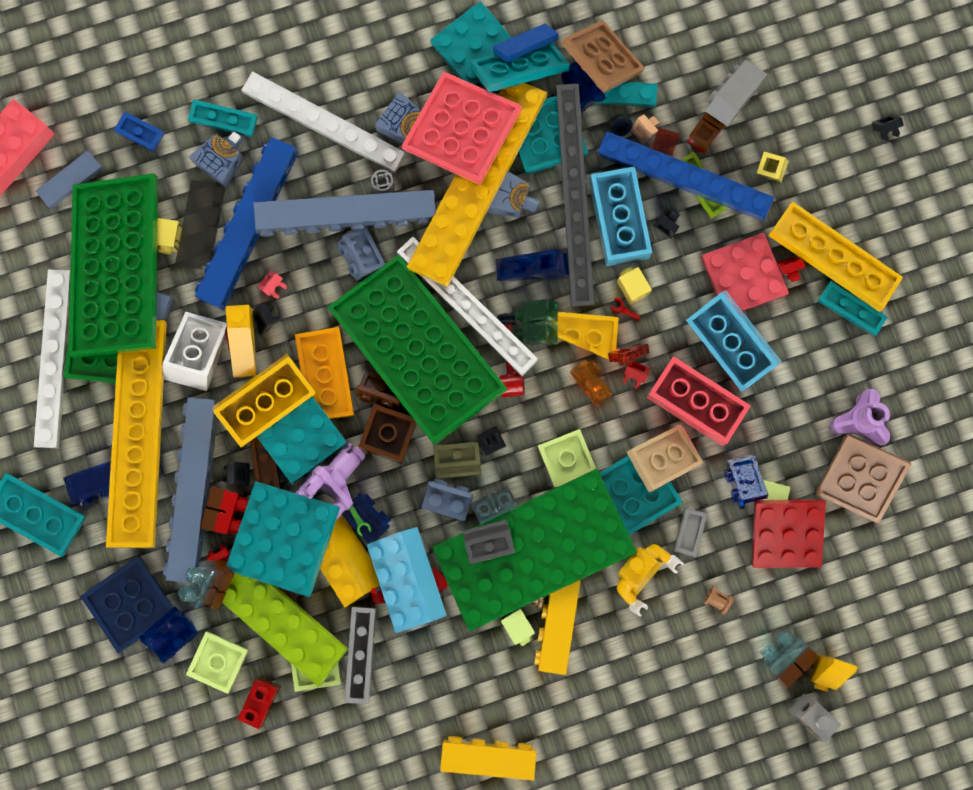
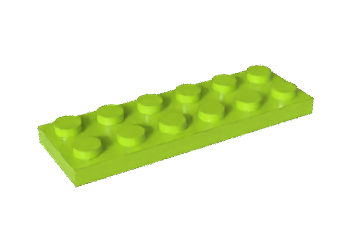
M234 573L228 590L225 591L226 595L222 603L317 687L321 686L348 648L277 586Z

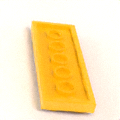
M793 201L768 235L879 312L884 309L903 278Z

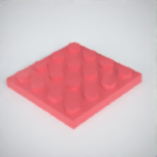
M443 71L401 147L415 156L481 185L520 115L522 106Z

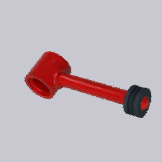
M504 313L498 315L497 319L512 333V325L516 324L515 314ZM506 361L507 374L500 375L499 379L507 387V391L501 397L524 396L525 385L523 376L516 373L515 369Z

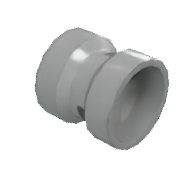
M378 170L372 175L371 184L375 194L393 193L394 181L390 172Z

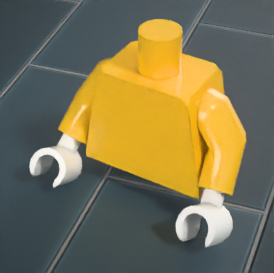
M652 544L646 549L639 547L637 549L638 553L631 556L618 572L617 591L626 603L629 604L630 611L640 617L642 616L639 613L641 607L647 610L648 606L638 600L636 596L660 567L665 563L671 571L678 573L675 570V566L677 564L684 565L679 558L671 555L656 544Z

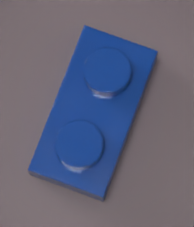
M125 111L114 129L117 134L152 152H155L165 135L162 130Z

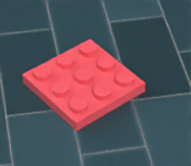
M765 233L701 256L716 296L723 291H727L742 311L789 294Z

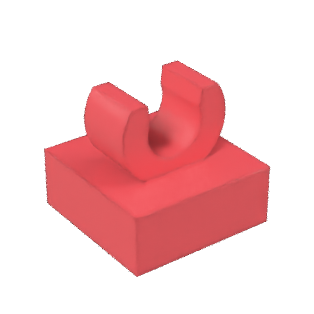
M269 271L257 286V289L268 296L271 295L279 299L280 296L275 293V288L280 286L286 290L287 286L280 282L283 279L281 276L273 271Z

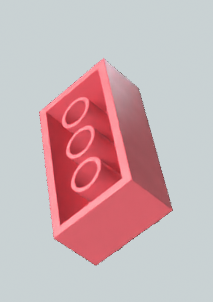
M15 99L0 113V196L55 135L47 125Z
M674 356L670 359L646 396L647 399L720 446H724L729 442L751 407L745 401Z

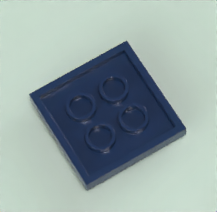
M137 556L80 596L118 654L178 613L140 556Z

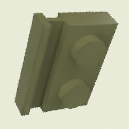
M478 442L433 446L436 479L482 475Z

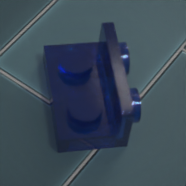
M577 61L569 66V71L561 74L564 84H579L581 113L593 103L606 99L604 92L582 70Z
M755 454L728 460L724 475L727 483L731 482L733 488L731 490V497L733 502L738 504L739 509H744L745 503L768 498V492Z
M174 606L139 638L144 645L157 654L159 661L164 664L175 656L187 643L191 642L198 634V631L193 621Z

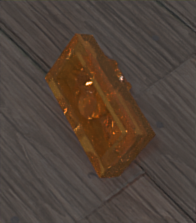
M584 359L570 373L594 405L598 407L613 394L602 379L597 376L601 369L594 360L587 362Z

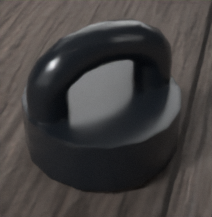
M617 114L608 121L612 133L620 137L627 135L632 129V121L626 114Z

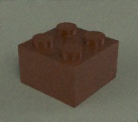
M374 404L358 447L364 452L403 464L417 423L411 416Z

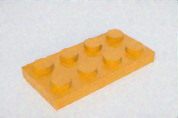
M340 327L295 334L300 370L316 392L313 395L314 399L330 420L355 416Z

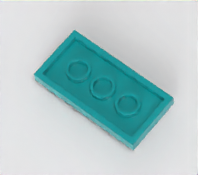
M553 43L508 63L496 54L470 61L472 71L488 92L498 91L510 86H517L521 83L569 71V62Z
M5 473L0 481V523L60 557H64L87 516L13 475Z

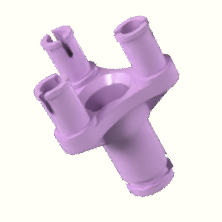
M867 389L857 396L856 405L846 414L836 417L829 423L828 428H832L829 432L834 435L858 434L866 437V442L874 446L885 445L890 440V433L884 426V422L888 421L890 417L889 409L883 403H879L880 396L876 390Z
M347 443L345 449L341 450L329 466H317L312 471V474L309 473L304 478V483L295 492L310 499L318 490L334 499L333 505L340 507L337 519L345 510H348L353 505L346 480L358 467L360 461L365 458L364 453L357 446L354 450L351 449L353 447L352 443Z

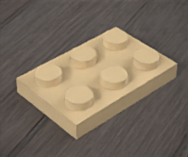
M682 424L627 452L648 492L703 464Z

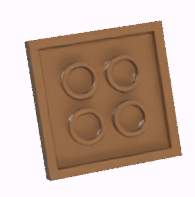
M603 20L565 37L561 42L568 54L577 61L582 70L590 76L596 86L604 93L638 76L645 69Z
M847 433L815 493L828 501L879 524L912 464L903 458Z

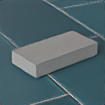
M684 508L673 552L694 558L697 557L707 513Z

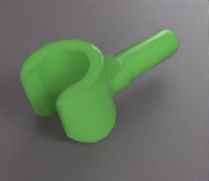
M351 506L349 510L358 525V534L363 536L359 530L362 525H366L371 532L370 525L363 522L355 507Z

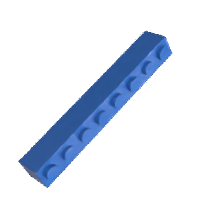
M607 131L598 150L600 158L626 168L635 167L638 173L762 222L765 221L774 199L771 195Z
M271 137L269 143L266 142L261 152L262 157L259 162L255 163L252 169L253 176L250 182L247 181L244 185V195L241 201H237L234 206V216L231 221L226 223L222 241L219 240L214 248L215 255L212 261H208L204 270L206 274L203 280L197 283L195 288V297L199 301L224 311L260 234H256L253 202L277 200L298 156L296 147Z

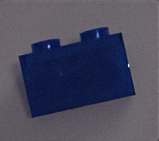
M359 492L356 495L357 497L352 500V506L355 507L363 522L368 523L371 527V532L366 525H362L359 529L363 535L362 538L369 544L377 541L391 528L388 524L391 520L382 510L378 513L374 509L373 505L376 503L367 493L363 496ZM349 509L345 510L342 515L357 531L358 525Z

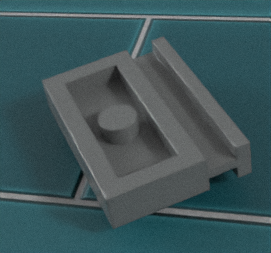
M508 520L462 531L471 565L516 553Z

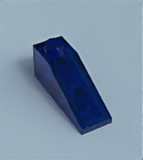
M552 249L496 259L497 281L537 280L569 276L568 256L560 250Z

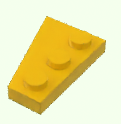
M552 311L549 335L615 362L619 317Z

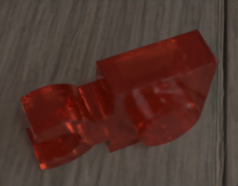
M659 127L652 149L673 156L680 134Z
M638 343L629 348L624 347L608 353L609 362H618L620 366L632 364V360L650 353L648 344L641 346Z

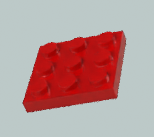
M754 500L752 567H822L826 502L824 500Z

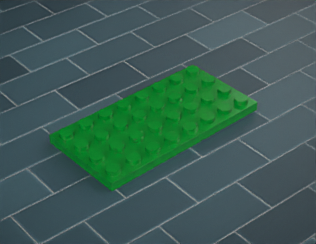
M154 173L73 185L68 356L72 358L156 349L158 176Z
M399 254L327 307L433 445H436L507 391V387L415 273L408 270L406 262Z
M597 468L473 527L476 528L508 520L516 551L514 554L471 565L462 533L432 547L469 632L638 553Z

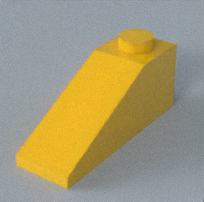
M249 305L226 306L227 332L233 378L255 377L257 373L253 310Z
M817 654L820 658L813 664L808 681L815 683L814 688L828 692L829 688L837 690L856 672L857 666Z

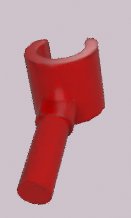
M614 298V301L621 306L614 308L610 305L613 313L619 314L622 312L636 321L639 320L640 316L624 307L623 301L620 298Z
M372 588L371 593H369L372 606L385 603L382 590L377 591L375 588Z

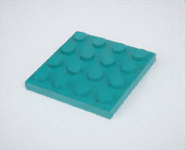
M255 481L226 566L234 573L311 597L340 507Z

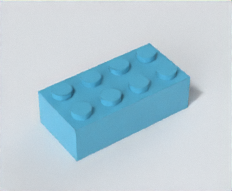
M635 167L591 174L589 186L605 266L649 259L652 254V248Z
M727 291L721 292L686 320L741 392L782 362Z
M417 527L367 544L395 633L447 616Z

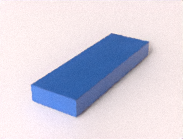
M544 23L494 45L493 53L508 63L557 41L559 33Z

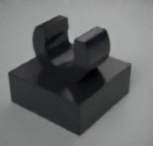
M893 114L872 122L873 130L879 132L881 139L884 141H889L888 134L890 131H892L893 136L899 137L900 131L898 128L904 126L902 117Z
M675 210L668 217L661 213L654 226L669 238H672L680 227L675 223L680 214Z
M265 303L258 305L253 311V321L260 334L268 332L280 319V316L272 317L270 314L275 307H266Z
M497 426L476 435L485 456L506 447Z
M228 462L223 467V470H227V478L223 479V482L227 483V485L249 486L250 463Z

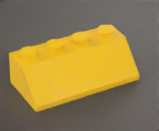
M285 354L214 405L213 412L238 445L243 447L316 394V392L290 356Z
M342 513L335 522L320 569L346 608L370 593L372 588L376 589L379 587L380 584L371 557Z

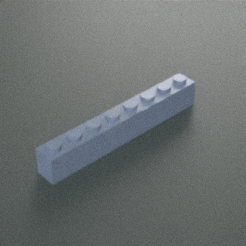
M434 190L253 202L256 234L261 233V236L264 237L274 236V232L294 235L297 234V231L306 230V233H318L320 229H329L331 232L341 231L342 227L361 230L365 226L373 225L374 228H385L387 224H396L397 227L408 226L411 222H418V225H428L436 212Z
M188 397L187 403H184L183 416H186L185 425H182L180 430V438L183 439L182 448L178 449L177 454L180 467L175 473L177 491L172 496L174 516H171L169 520V529L172 532L171 539H168L166 544V552H169L168 562H165L163 568L166 581L198 583L204 538V529H200L205 509L207 508L218 420V417L213 412V406L219 403L216 400Z

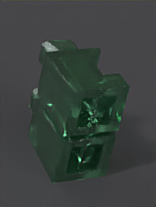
M541 299L524 302L523 307L515 309L516 321L523 322V329H516L515 337L520 342L533 346L539 344L558 345V325L554 324L558 322V302Z

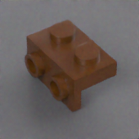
M365 370L360 385H357L356 397L364 403L370 404L373 402L382 407L399 411L401 402L380 375Z

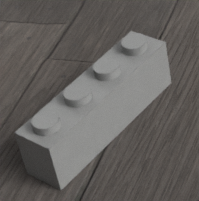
M747 60L741 66L736 64L731 73L727 75L724 81L720 83L708 98L707 102L710 105L706 112L726 126H729L757 91L767 74Z
M352 607L344 703L369 704L377 608Z

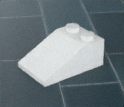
M185 312L162 364L164 380L207 391L215 373L225 340L227 323Z

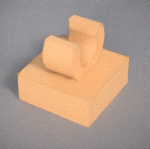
M643 114L636 120L631 132L645 146L658 132L655 126L660 122L654 116L648 119Z

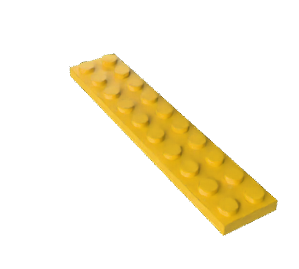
M526 83L500 89L499 96L522 106L520 115L481 185L455 174L407 265L408 270L443 286H449L548 96L546 91Z
M156 320V349L121 352L117 355L106 535L107 548H155L164 386L162 364L165 359L167 322L165 320Z

